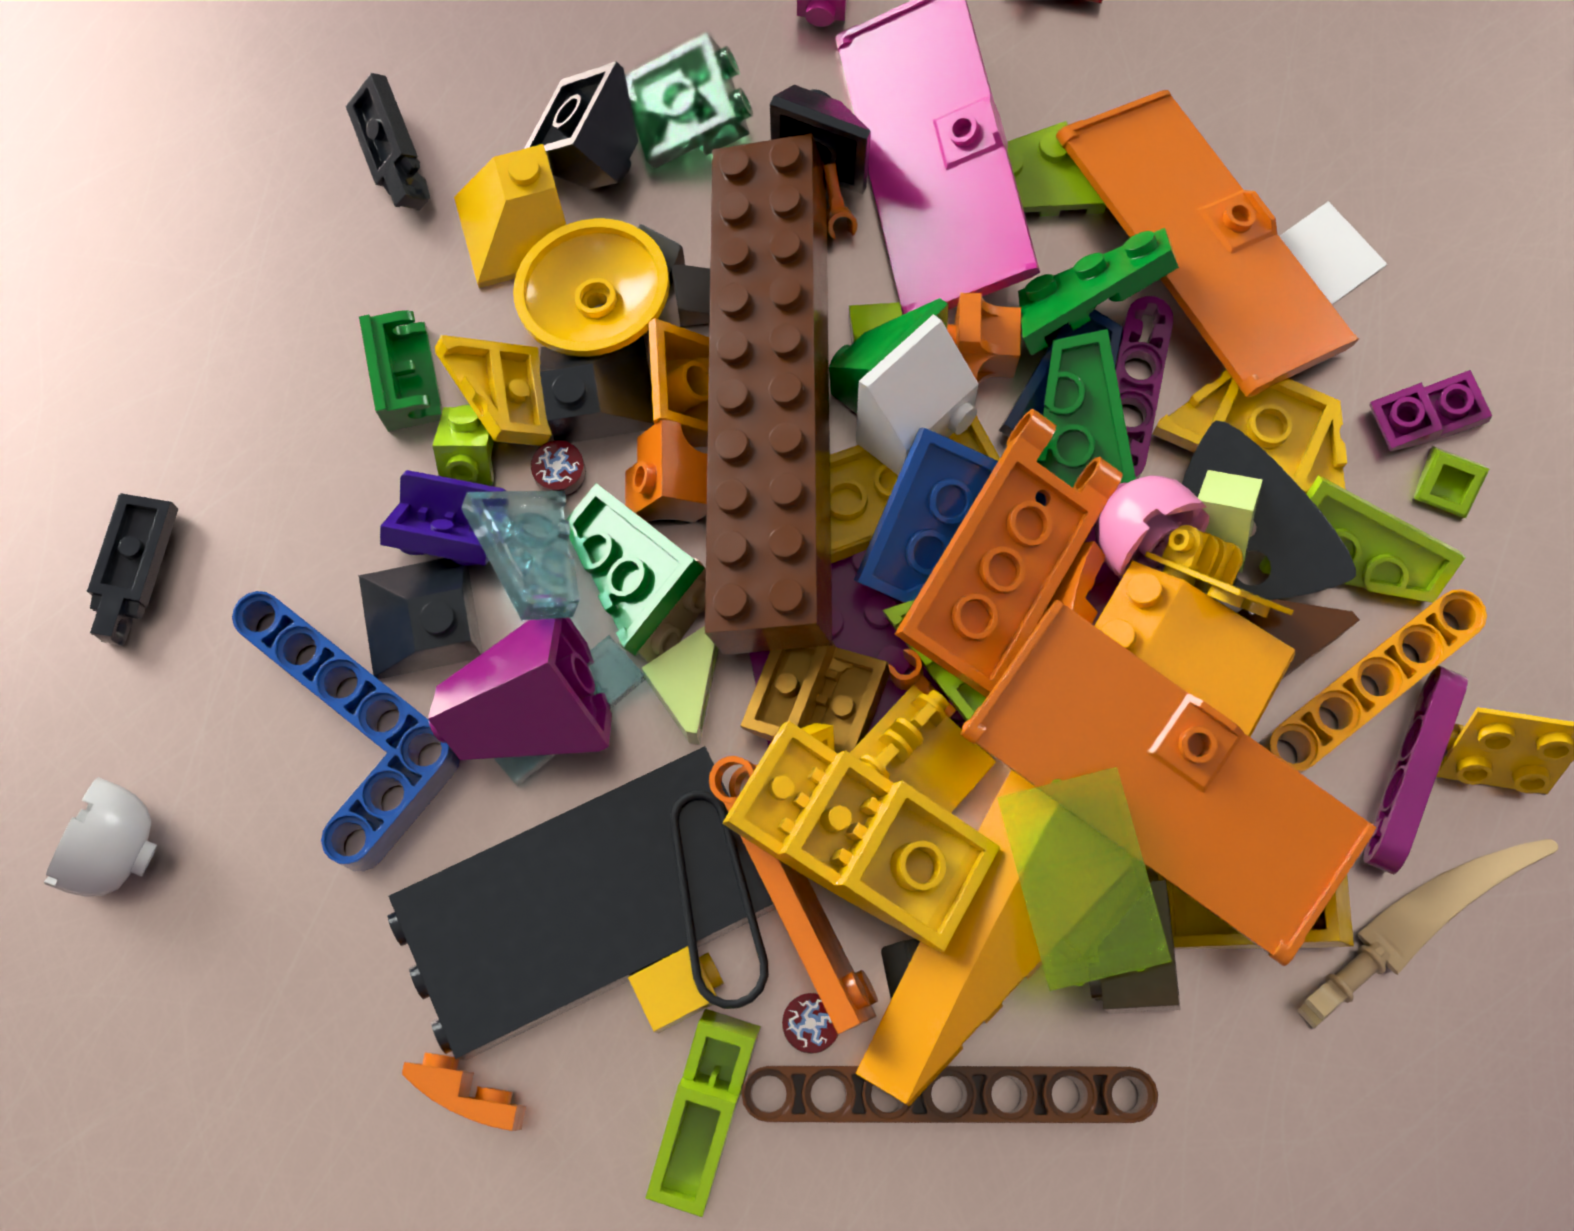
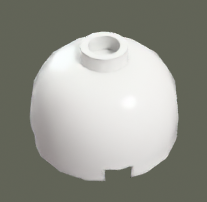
M98 777L93 781L82 798V801L89 803L86 810L81 809L76 818H71L47 869L46 875L48 877L44 881L45 885L83 897L104 896L119 889L131 873L142 877L157 847L156 844L147 841L151 819L148 809L143 802L127 789Z

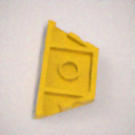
M1225 370L1215 382L1206 384L1194 393L1187 403L1169 416L1166 414L1162 417L1152 435L1195 453L1202 437L1211 424L1216 420L1223 421L1239 429L1258 444L1305 493L1308 492L1318 475L1345 489L1343 468L1347 464L1345 443L1340 436V428L1343 425L1341 401L1289 378L1268 387L1267 390L1256 396L1247 398L1229 372Z

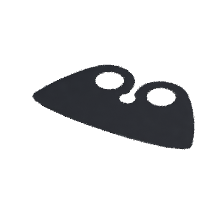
M1216 420L1202 437L1187 468L1182 484L1198 497L1208 470L1263 480L1253 519L1257 528L1255 534L1249 537L1246 552L1258 551L1267 556L1271 564L1270 575L1259 585L1244 584L1236 576L1233 586L1267 600L1311 594L1351 581L1356 576V567L1348 549L1306 493L1271 456L1242 431L1223 421Z

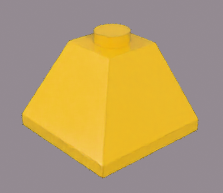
M543 144L493 157L454 196L479 288L515 279L519 266L530 249L547 234L566 225Z

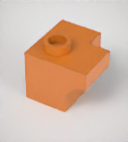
M960 292L954 324H948L947 330L977 380L978 385L982 381L993 377L1014 378L1020 358L1021 307L996 306L987 303L982 298V293Z
M661 419L637 437V463L625 471V506L646 522L660 519H675L694 523L707 515L708 454L696 450L688 443L682 432L681 423Z

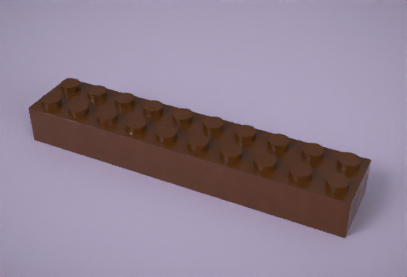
M812 134L712 149L705 634L724 655L832 646L827 202L824 163Z

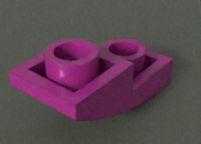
M1471 370L1426 387L1421 382L1371 401L1369 404L1390 451L1442 439L1486 424L1492 418V413Z

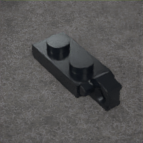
M371 73L345 106L375 185L383 186L388 194L391 195L395 207L400 208L402 206L420 211L430 199L426 179L417 172L420 169V161L417 159L418 155L387 77Z
M123 493L118 495L87 592L92 596L90 609L96 612L90 633L101 640V642L124 646L133 624V618L141 619L145 612V607H148L178 512V508L173 502Z

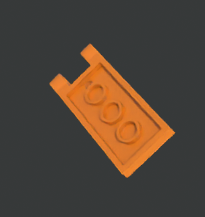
M1034 409L1028 411L1011 432L1007 440V448L894 634L986 698L1032 634L1108 499L1119 486L1123 476L1122 472L1101 457H1096L1081 472L1072 488L1036 461L1041 452L1051 440L1056 430V425ZM1037 492L1045 495V506L1036 502L1035 496Z
M727 756L720 759L712 767L709 775V785L712 793L716 798L724 802L728 812L741 793L740 788L743 779L747 775L750 778L757 765L738 756ZM739 764L743 765L731 776L729 782L731 797H729L723 791L721 784L722 776L729 767ZM740 835L837 1033L841 1034L876 1017L871 1006L878 1002L876 992L863 970L854 972L808 878Z

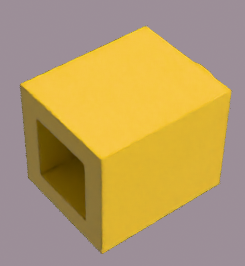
M688 946L628 977L653 1032L658 1034L713 1005L698 992L695 985ZM708 952L699 957L701 975L706 988L718 997L715 988L723 985L724 982Z

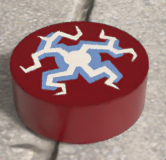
M562 440L547 442L536 450L531 460V472L537 486L549 495L565 496L571 494L581 486L585 479L586 467L583 457L578 448L569 442Z
M802 994L793 999L786 1007L782 1019V1028L787 1041L795 1049L803 1053L814 1054L826 1050L835 1042L838 1033L818 994Z

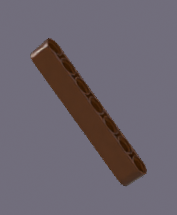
M859 1066L760 1067L748 1075L743 1083L741 1093L743 1105L748 1113L757 1120L764 1122L1136 1123L1144 1121L1151 1116L1158 1103L1157 1087L1149 1074L1139 1068L1117 1066H947L910 1106L901 1103L900 1107L892 1112H882L876 1108L871 1097L873 1085L856 1074ZM824 1076L835 1077L842 1083L845 1089L843 1104L832 1112L819 1110L815 1107L811 1098L812 1086L816 1080ZM944 1076L956 1080L961 1086L963 1094L960 1105L951 1112L939 1110L933 1103L931 1096L933 1085ZM762 1077H777L786 1088V1100L777 1111H762L753 1101V1086ZM1001 1077L1013 1079L1020 1087V1103L1011 1112H1003L998 1109L992 1099V1087ZM1062 1077H1067L1074 1081L1080 1093L1077 1106L1070 1112H1063L1058 1109L1052 1098L1053 1086ZM1122 1077L1131 1080L1137 1087L1139 1094L1137 1104L1129 1112L1120 1110L1112 1097L1113 1087Z

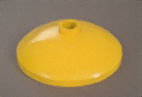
M585 219L564 225L552 231L530 249L521 262L515 277L513 288L514 303L525 329L543 346L558 353L571 356L603 355L633 343L649 330V321L659 318L669 294V272L659 246L641 229L614 219ZM599 304H604L603 306H601V307H599V308H594L595 306H597V305H599Z

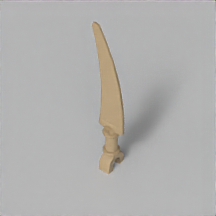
M1544 839L1481 856L1448 870L1411 891L1384 910L1357 934L1365 944L1358 947V956L1336 975H1327L1325 977L1326 983L1309 996L1297 1012L1315 1029L1343 1002H1352L1354 998L1353 992L1372 975L1384 973L1386 966L1398 975L1416 953L1464 908L1520 870L1555 853L1558 850V844L1552 839Z

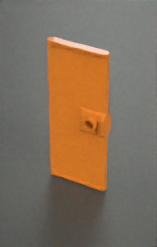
M1161 90L1091 118L1074 122L1058 131L1056 139L1067 151L1129 237L1144 231L1155 232L1162 228L1166 229L1179 268L1160 280L1247 398L1256 396L1267 390L1268 387L1346 351L1359 340L1277 234L1276 218L1255 191L1243 190L1168 90Z
M1059 600L1054 601L983 704L977 708L970 720L963 724L962 732L960 733L969 742L981 747L1268 953L1269 957L1282 966H1286L1293 960L1306 940V935L1376 829V826L1246 735L1232 720L1204 700L1183 690Z

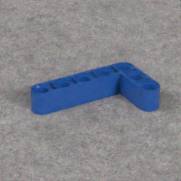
M263 591L248 593L239 599L233 608L232 621L239 634L387 753L328 821L322 831L321 838L323 851L329 859L352 871L363 872L372 869L383 860L453 777L459 767L460 759L447 743H442L435 737L429 720L275 596ZM275 613L272 625L264 631L256 632L259 620L267 614ZM309 645H316L313 658L305 664L296 665V658L300 650ZM357 677V686L354 692L348 697L337 698L336 691L339 684L346 678ZM398 710L399 719L396 725L389 731L378 732L377 721L380 716L386 711ZM433 742L441 743V755L438 760L428 766H419L418 755L421 749ZM396 785L403 786L404 795L400 805L395 809L383 811L381 800L385 791ZM363 829L366 836L363 848L355 855L346 856L344 852L345 839L351 832Z

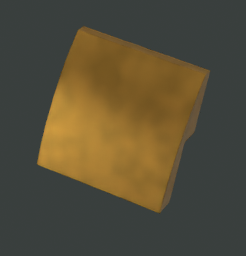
M833 641L832 646L770 650L740 726L743 730L772 742L782 724L787 721H791L799 728L813 723L833 725L835 752L840 753L846 750L850 753L869 731L890 675L889 664L884 660L838 648Z

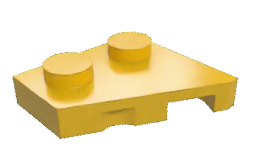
M441 335L435 345V353L492 439L496 442L537 446L547 443L552 434L546 418L538 347Z

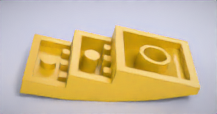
M791 721L782 724L722 823L827 890L939 952L945 951L1000 849L999 845L903 780L893 783L846 750L836 753Z

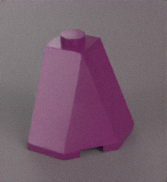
M556 602L543 609L436 686L428 720L435 737L440 742L447 743L460 760L602 751L609 747L612 712L605 693L594 695L595 683L588 667L594 664L586 640L560 603Z

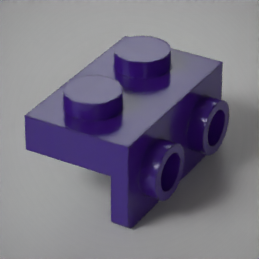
M406 470L400 477V502L380 526V545L400 549L403 553L409 555L428 554L452 559L460 565L471 566L479 564L486 566L505 537L507 491L499 487Z

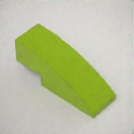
M705 1009L698 1021L684 1073L677 1087L645 1199L703 1217L761 1026Z

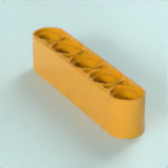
M1458 589L1445 593L1265 735L1259 744L1298 772L1303 773L1477 635L1486 624L1487 612L1485 605L1478 596L1470 591ZM1443 611L1450 613L1456 618L1459 630L1453 629L1446 623ZM1402 643L1409 644L1415 648L1419 654V663L1413 662L1406 657L1403 652ZM1361 675L1369 676L1377 683L1379 696L1372 695L1364 689ZM1320 707L1330 709L1335 713L1339 724L1338 730L1331 729L1322 722L1319 714ZM1278 740L1287 741L1294 746L1297 751V763L1287 762L1280 756L1277 750Z

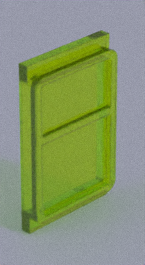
M1117 767L1063 781L1055 779L1051 784L997 797L1049 991L1073 985L1082 986L1085 982L1135 970L1140 972L1144 971L1147 967L1172 962Z

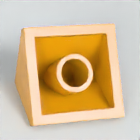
M655 318L648 322L654 425L661 419L681 423L684 437L693 448L708 447L709 337Z

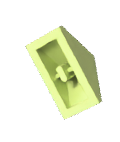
M1208 470L1198 496L1207 507L1202 509L1209 515V524L1205 532L1219 537L1225 542L1233 543L1241 549L1243 563L1238 572L1243 573L1247 557L1246 549L1254 527L1253 519L1263 480Z
M705 626L642 667L647 683L689 743L698 745L701 743L719 648L705 634Z

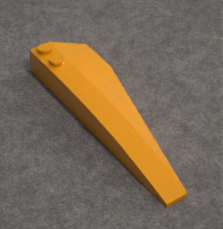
M1136 561L1131 562L1094 625L1183 690L1204 700L1232 720L1249 737L1253 734L1295 656V649L1185 580ZM1013 770L1010 771L978 832L999 845V851L945 951L939 952L920 941L856 1072L859 1077L907 1106H910L963 1050V1043L983 1022L987 1024L1003 1007L1002 1002L1024 978L1029 979L1045 962L1044 957L1062 938L1067 939L1131 871V864L1136 860V858Z

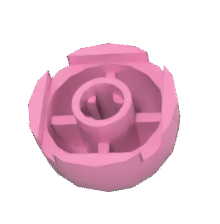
M1147 476L1130 481L1129 483H1120L1108 499L1097 519L1095 527L1096 543L1105 555L1104 562L1120 579L1123 578L1132 561L1162 572L1161 568H1156L1161 563L1145 557L1146 552L1148 551L1162 557L1171 532L1182 525H1190L1201 532H1205L1209 524V515L1202 508L1207 507L1187 487L1171 478Z

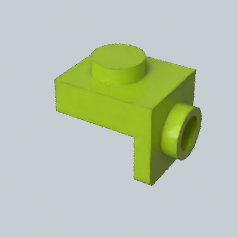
M470 405L443 407L432 445L438 476L492 486L494 473L491 452L494 440Z

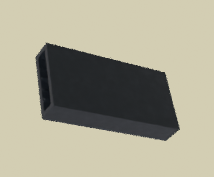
M706 746L388 896L395 911L387 916L390 928L400 946L409 945L416 965L409 968L410 976L420 997L423 1000L430 997L438 1019L432 1021L431 1025L435 1038L445 1054L452 1051L455 1059H471L628 982L629 976L688 946L670 826V813L675 802L684 794L691 791L712 793L709 785V775L714 763ZM721 781L723 791L727 796H729L723 782ZM694 799L687 802L679 814V827L697 948L748 923L719 814L715 806L704 799ZM723 802V805H724V807H725V809H726V811H727V814H728L729 812H728V810H727V808H726V806H725V804H724V802ZM732 830L757 919L776 910V907L740 835Z

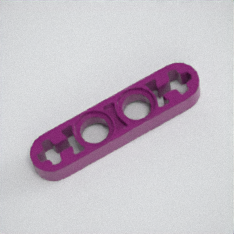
M1155 296L1138 298L1130 305L1122 323L1123 327L1115 365L1122 405L1131 404L1137 407L1143 415V423L1135 427L1126 426L1136 479L1142 474L1147 462L1173 327V312L1170 306L1164 300ZM1143 315L1152 316V324L1155 325L1148 338V343L1139 342L1143 330V321H1141ZM1132 358H1141L1147 361L1152 368V376L1144 380L1131 377L1125 369V362Z
M1437 666L1428 676L1419 695L1373 825L1376 826V829L1365 847L1364 863L1393 875L1404 865L1412 848L1467 690L1468 679L1466 676L1442 666Z

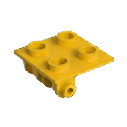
M1182 525L1172 531L1162 557L1148 551L1145 554V557L1165 565L1162 572L1185 580L1197 589L1207 593V595L1235 607L1243 608L1267 618L1271 608L1292 615L1294 611L1233 586V582L1243 563L1241 549L1233 543L1225 542L1221 538L1207 532H1201L1193 526Z
M915 685L911 686L850 752V754L893 783L903 780L950 813L996 763L981 747L972 744L960 735L962 729L944 712L949 704L942 694L931 690L926 695Z
M1477 707L1465 726L1461 724L1454 725L1446 748L1448 753L1442 760L1436 777L1458 780L1470 785L1484 784L1516 789L1522 793L1548 794L1574 760V722Z

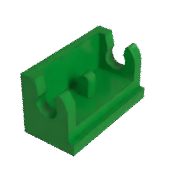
M409 310L395 311L372 317L369 314L359 316L375 412L387 431L390 432L440 421L443 409L428 329L425 322L414 323V312Z

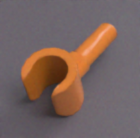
M836 164L823 165L829 195L827 231L833 239H836L833 224L837 218L847 217L848 228L853 236L857 231L858 223L852 212L844 206Z
M912 649L903 650L904 658L910 665L915 667L912 673L903 675L898 673L891 664L888 665L892 682L899 689L909 690L912 685H915L926 695L931 690L937 691L931 685L932 683L924 677L921 657ZM948 702L949 706L944 712L950 718L956 709Z

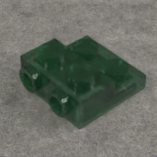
M708 32L625 75L635 126L645 159L654 169L696 148H699L707 156L712 153V149L723 148L750 134L746 119L753 116V110L742 88L735 89L732 79L740 74L736 59L728 46L720 48Z

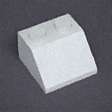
M934 314L859 380L856 443L898 476L919 428H927L948 438L953 433L957 435L963 433L973 422L977 414L975 401L978 382L942 320Z

